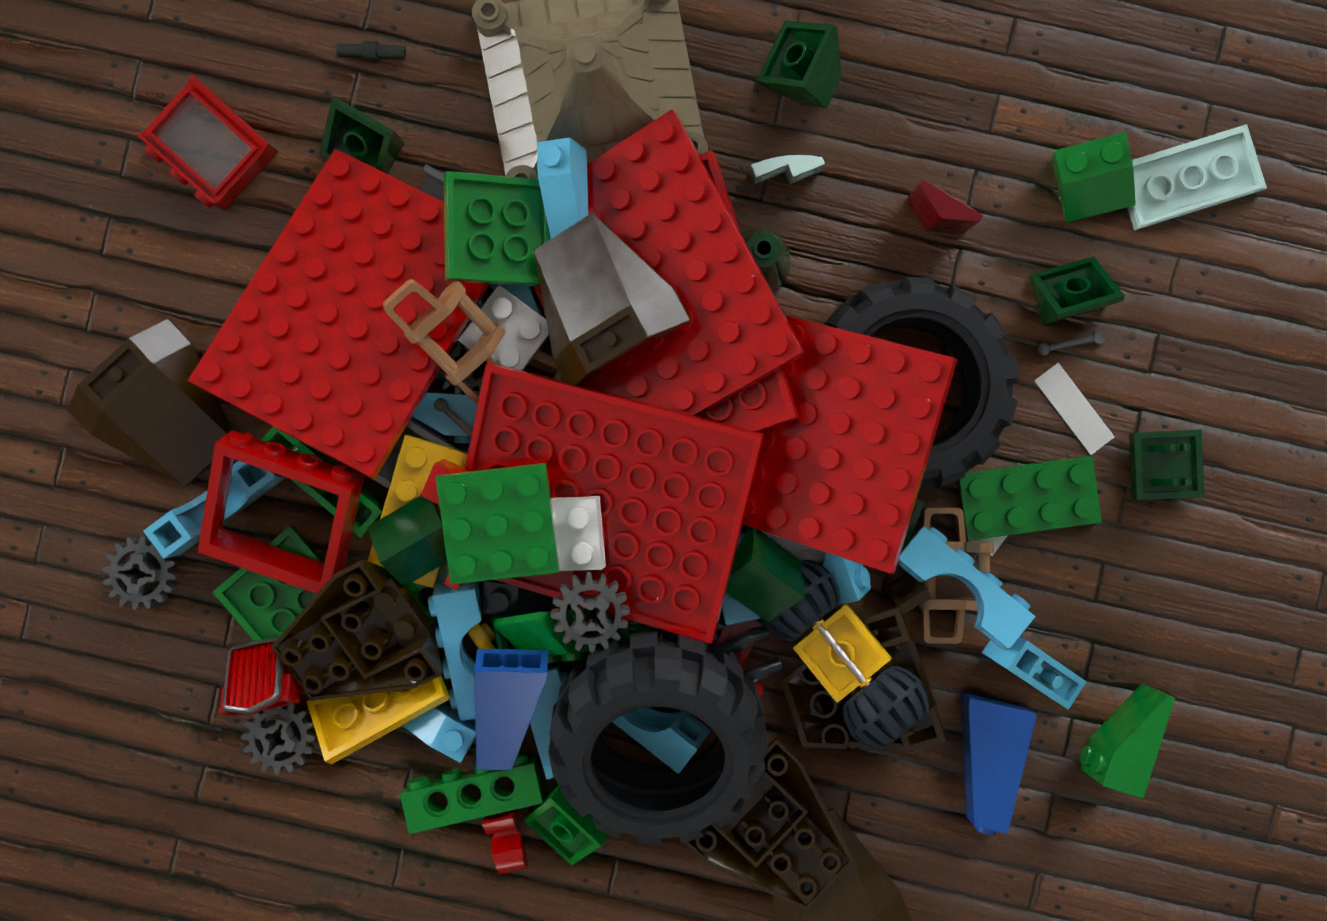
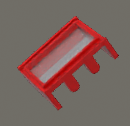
M193 74L190 76L188 83L143 133L137 134L147 144L143 149L159 163L165 160L172 167L168 172L184 186L189 182L197 189L194 193L197 199L208 208L215 205L224 211L279 152Z

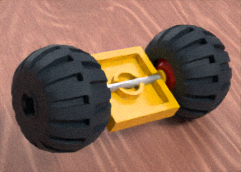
M804 560L802 562H804L805 567L801 565V574L805 578V598L791 608L780 612L770 623L760 618L762 624L775 637L784 641H793L810 628L814 630L793 649L836 703L858 686L862 688L844 704V721L850 734L858 742L870 749L881 750L904 735L925 716L929 710L927 692L919 678L899 666H892L872 680L870 676L892 659L891 656L848 604L844 605L826 621L823 620L839 604L841 600L839 588L833 575L821 564L811 560Z

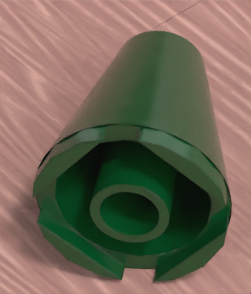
M752 228L741 232L772 292L785 282L791 268V256L786 243L776 233L763 228Z

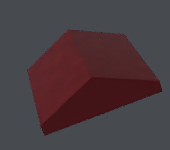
M925 179L916 186L906 199L926 231L964 234L978 224L984 216Z

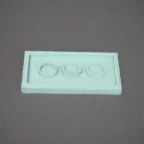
M1247 124L1132 160L1136 205L1127 209L1135 231L1267 189Z

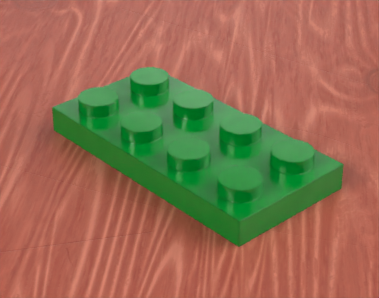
M1093 456L966 472L964 478L957 480L960 509H962L964 514L966 541L1102 523Z

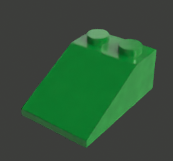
M1141 684L1090 736L1088 745H1085L1080 753V769L1102 786L1144 798L1175 698L1151 686Z

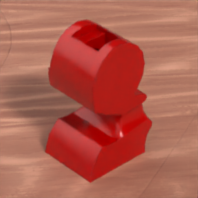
M517 809L483 818L482 826L487 835L493 834L491 839L492 857L500 875L527 869L528 867L527 853L522 840L523 831L519 827V813Z

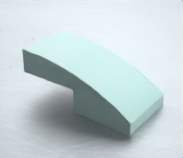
M812 155L780 156L752 164L749 174L755 185L785 172L789 183L792 184L821 172L825 162L822 157Z

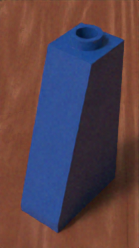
M477 649L474 668L477 769L512 770L547 680L549 650Z
M962 692L961 719L966 817L975 826V830L990 836H995L996 832L1008 834L1037 714L1027 707Z

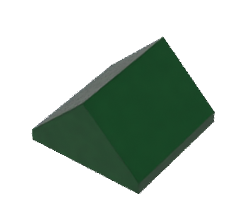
M336 97L332 98L320 155L329 159L334 149H337L388 174L405 143L394 130Z
M1095 256L1030 275L1031 286L1043 325L1122 302L1125 299L1123 292Z
M422 496L417 497L367 527L380 564L403 587L447 562L440 508L436 503Z
M750 527L736 549L726 594L770 623L780 612L791 608L805 598V578L801 574V565L805 567L804 562L762 531Z

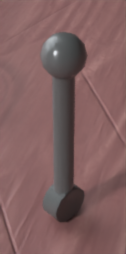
M1096 331L1092 336L1050 345L1040 343L1037 347V352L1042 356H1046L1050 351L1093 342L1099 345L1106 341L1107 336L1103 331Z
M436 399L434 402L435 409L443 411L471 437L473 429L448 407L446 399Z

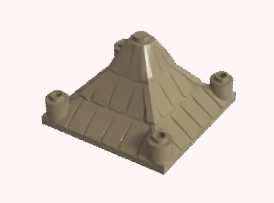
M477 0L474 3L472 16L477 26L506 177L538 179L537 142L571 138L587 150L588 164L671 109L678 114L698 154L701 155L708 152V144L704 138L678 0H521L505 4L501 0Z

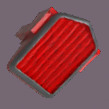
M279 637L253 641L230 648L227 656L225 683L221 691L220 708H218L219 714L231 717L244 714L254 715L260 711L300 703L299 695L306 693L271 648Z

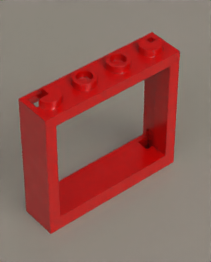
M231 430L215 442L198 553L317 594L335 573L345 568L365 476L347 470V466H335L321 461L315 455L300 454L286 449L280 443L266 442L252 437L248 432L242 434ZM234 459L339 495L325 564L223 528Z

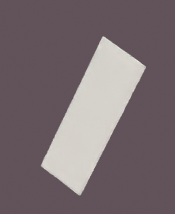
M1059 363L1035 380L1036 384L1090 455L1115 437Z

